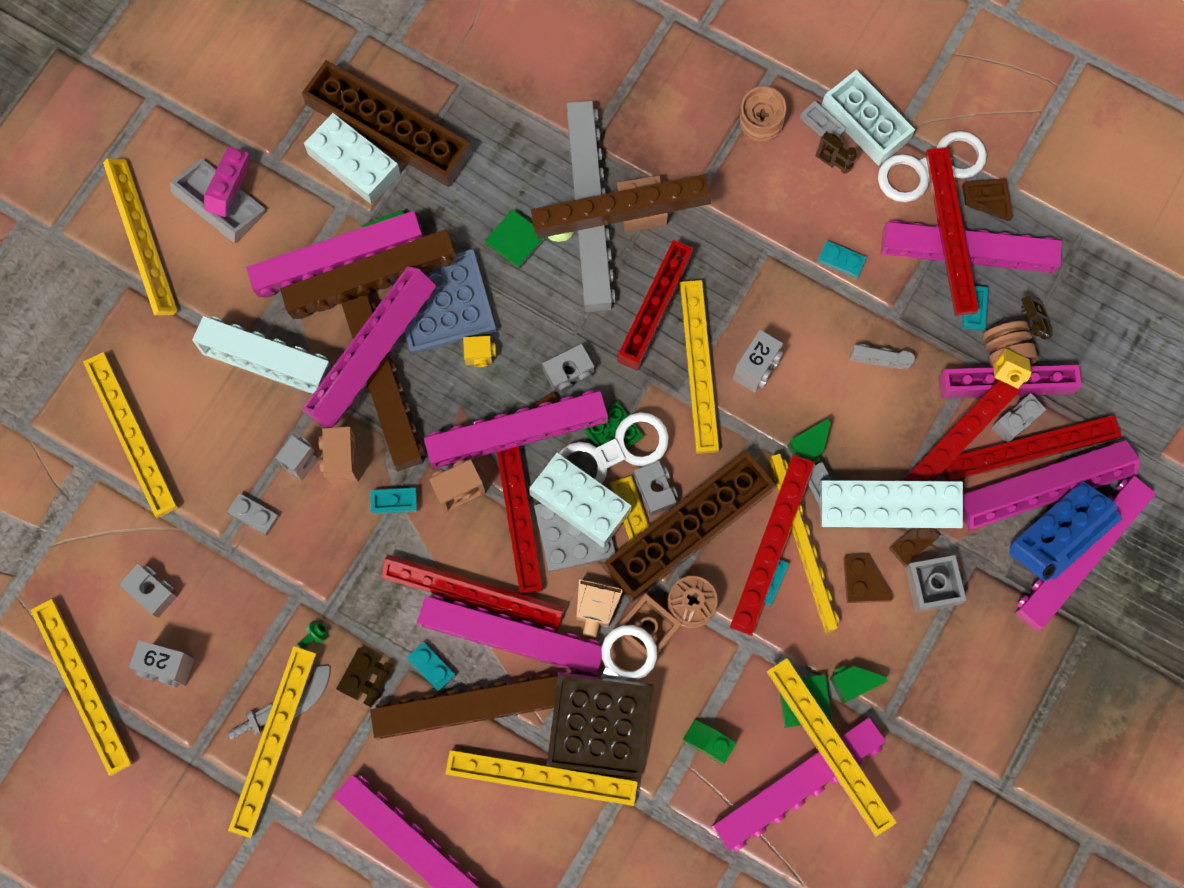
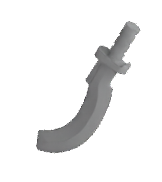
M328 665L315 667L311 682L303 691L295 717L312 707L323 694L330 674V667ZM272 704L254 714L252 711L246 713L249 720L227 732L229 738L234 740L253 728L255 730L254 734H259L261 732L259 727L266 724Z

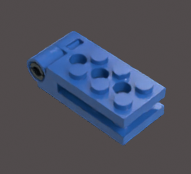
M1082 481L1016 539L1009 549V554L1041 580H1055L1119 523L1122 518L1116 512L1118 508L1115 502Z

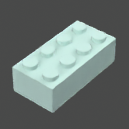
M857 70L824 95L821 106L846 128L845 132L878 166L905 146L913 136L915 129Z
M334 113L304 142L309 156L371 205L401 175L398 164Z
M558 453L555 454L529 488L530 495L603 548L631 512L632 506Z

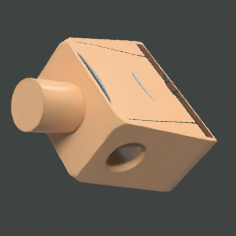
M579 580L577 620L585 622L583 635L596 638L599 626L609 627L621 599L623 589Z

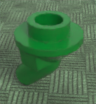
M315 620L311 621L306 628L308 634L296 645L301 649H305L314 640L318 644L328 638L326 625Z

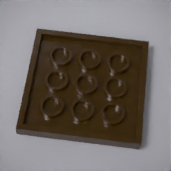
M558 672L547 766L641 778L653 684Z

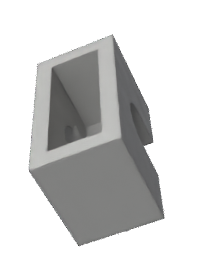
M580 344L542 363V370L554 392L559 390L564 392L573 386V382L577 380L584 382L590 379L594 373V365L583 345ZM572 367L575 369V372L573 374H566L564 369Z
M1030 393L1012 411H1009L998 420L992 429L1005 443L1011 442L1037 420L1046 409Z
M294 436L290 437L275 457L283 469L301 481L318 460L316 455L313 454L315 450L311 447V443L302 437L297 439Z
M657 461L634 470L633 477L650 517L676 506L678 495L674 486L669 487L667 479H670V476L665 466L662 467L660 462ZM659 483L662 485L663 491L654 492L651 486Z
M137 564L121 581L119 586L152 615L159 618L177 598L172 593L174 588L165 580L160 583L155 578L157 573L148 565L143 568ZM150 584H154V590L146 594V588Z

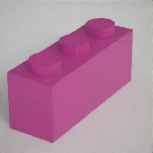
M227 147L204 194V211L226 218L248 171V152Z

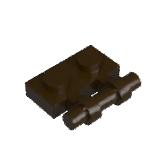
M826 131L821 137L815 156L831 168L836 166L841 169L842 173L846 174L852 170L857 153L853 147H850L848 150L843 148L844 143L837 135Z
M1030 295L1021 298L1023 303L1021 310L1024 316L1033 322L1031 326L1032 333L1041 339H1050L1053 333L1043 303Z
M358 647L336 690L357 701L361 694L364 693L367 697L363 704L372 707L374 701L379 699L381 695L379 692L385 681L389 680L391 676L389 673L394 665L385 661L382 669H379L376 666L380 658ZM374 674L377 678L373 686L369 688L366 685L371 675Z

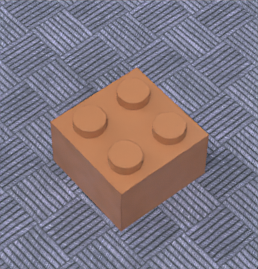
M660 176L617 182L616 192L661 183ZM664 213L622 222L623 231L625 233L666 226L668 214Z
M351 428L322 429V436H319V448L323 450V458H320V471L324 473V477L331 484L358 482L356 437Z
M471 459L468 461H458L453 465V468L447 471H437L429 479L444 514L485 494L483 483Z
M645 594L617 626L635 625L643 628L652 636L657 646L658 655L680 629L681 623ZM623 635L620 637L643 658L647 659V648L641 639L633 635Z

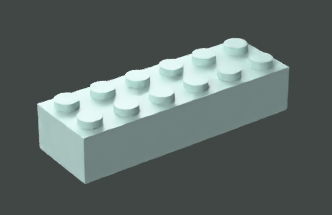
M203 316L192 339L203 355L311 394L316 391L332 369L328 358L323 355L315 354L313 356L307 354V351L301 347L295 346L291 348L286 346V343L281 340H268L259 332H246L243 327L232 324V326L224 324L223 320L214 316L211 319Z
M820 481L819 526L963 528V482Z

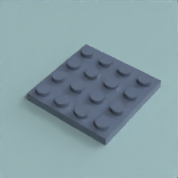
M474 249L457 253L459 260L455 261L452 265L447 267L441 266L425 274L436 287L432 291L431 297L419 309L417 316L406 327L405 335L410 354L463 341V337H478L497 332Z

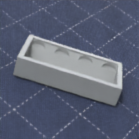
M201 158L170 182L171 193L235 244L257 223L265 213V208L239 188L226 218L204 211V194L216 169Z

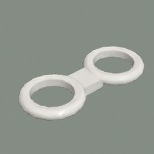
M957 131L947 134L940 140L937 148L947 147V145L955 141H964L972 145L976 150L977 162L975 165L967 169H959L952 166L954 178H970L981 172L986 164L987 153L984 144L978 137L969 132ZM904 154L892 156L884 161L878 173V182L884 194L894 201L904 203L915 201L921 197L928 188L930 181L926 158L918 160L913 156ZM899 164L913 167L919 174V186L912 192L907 193L898 192L893 189L887 179V173L890 168Z
M639 412L631 414L621 421L616 430L615 439L599 447L586 442L572 443L563 448L559 454L567 459L573 452L585 451L590 453L598 465L595 480L602 484L606 478L607 468L624 460L636 466H647L658 461L667 450L669 436L666 426L659 418L650 413ZM648 422L658 431L659 445L649 456H634L625 447V433L634 423Z
M622 625L613 629L605 637L601 648L602 660L606 667L601 678L636 681L647 676L654 668L657 660V646L652 636L643 628L635 625ZM623 635L638 637L647 648L645 664L635 671L621 669L613 661L611 655L612 645L617 638Z

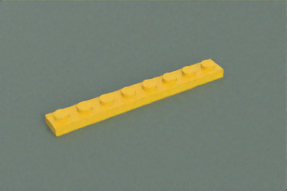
M107 158L103 164L154 315H174L177 312V308L127 161L125 159Z
M702 280L680 282V294L696 454L719 452L703 285Z
M102 352L83 361L154 516L159 518L178 509L106 354Z
M780 454L771 456L769 463L778 491H780L788 464L785 459L782 460ZM800 504L791 530L825 634L834 632L838 628L839 618L836 611L831 609L829 603L832 602L831 594L828 588H824L822 582L825 579L821 567H817L815 560L817 552L814 545H810L808 539L810 531L806 523L803 524L801 518L803 510Z
M50 599L31 609L30 611L108 775L113 776L133 765L55 600Z
M293 646L228 829L230 832L249 838L253 836L316 653Z
M786 658L769 669L767 674L874 836H878L897 822L789 660Z
M451 750L449 751L445 773L451 776L634 806L638 783L636 781Z

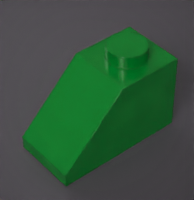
M829 419L791 439L787 447L792 455L813 461L815 465L820 462L819 458H821L828 436L831 423Z
M846 665L833 671L835 676L830 678L842 704L888 681L885 676L855 666L847 669Z
M697 720L693 721L682 739L721 766L725 764L737 744L717 730Z

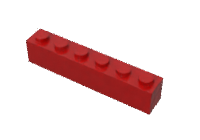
M672 240L618 353V363L638 371L692 258V247Z

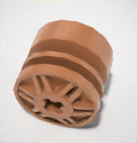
M762 86L748 91L743 97L739 118L740 129L751 141L759 143L769 142L777 138L781 133L786 114V102L782 94L774 88Z
M1026 321L1005 323L989 329L982 335L983 342L987 343L985 345L986 351L994 352L988 357L991 368H993L994 363L1005 348L1029 359L1030 366L1039 360L1035 345L1026 343L1032 338L1031 333L1028 332L1030 328Z
M687 576L679 579L672 586L667 599V612L681 623L680 628L685 630H697L704 627L712 619L717 607V593L714 587L706 579L699 576ZM693 597L697 598V604H693L692 606L688 604L689 599H692Z

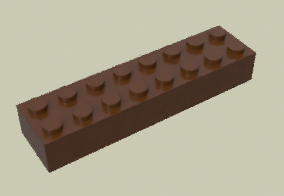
M325 60L302 92L305 104L326 117L334 113L372 144L448 188L472 155L470 142Z
M746 450L603 563V568L618 587L623 589L622 592L633 603L772 493L776 484Z

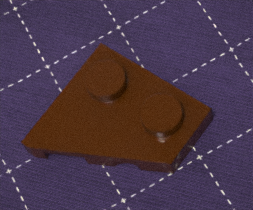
M1007 179L973 181L962 184L965 206L1006 221L1012 220L1013 214Z
M868 555L845 556L843 558L847 603L891 602L893 600L892 595Z

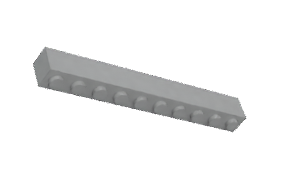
M593 101L567 103L575 200L605 194V188L600 186V181H604L603 168H599L598 161H602L601 148H597L596 144L597 141H600L599 128L595 129L594 123L598 122V111L593 109ZM599 226L579 230L578 241L585 312L611 310V303L615 302V291L610 289V282H613V270L608 269V261H611V249L606 248V241H609V228Z

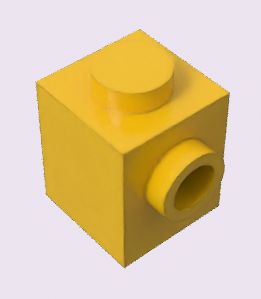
M490 336L463 337L466 365L486 367L487 364H492V357L496 356V345L491 343Z
M1006 348L993 365L994 378L1018 389L1023 382L1029 380L1032 373L1029 359Z

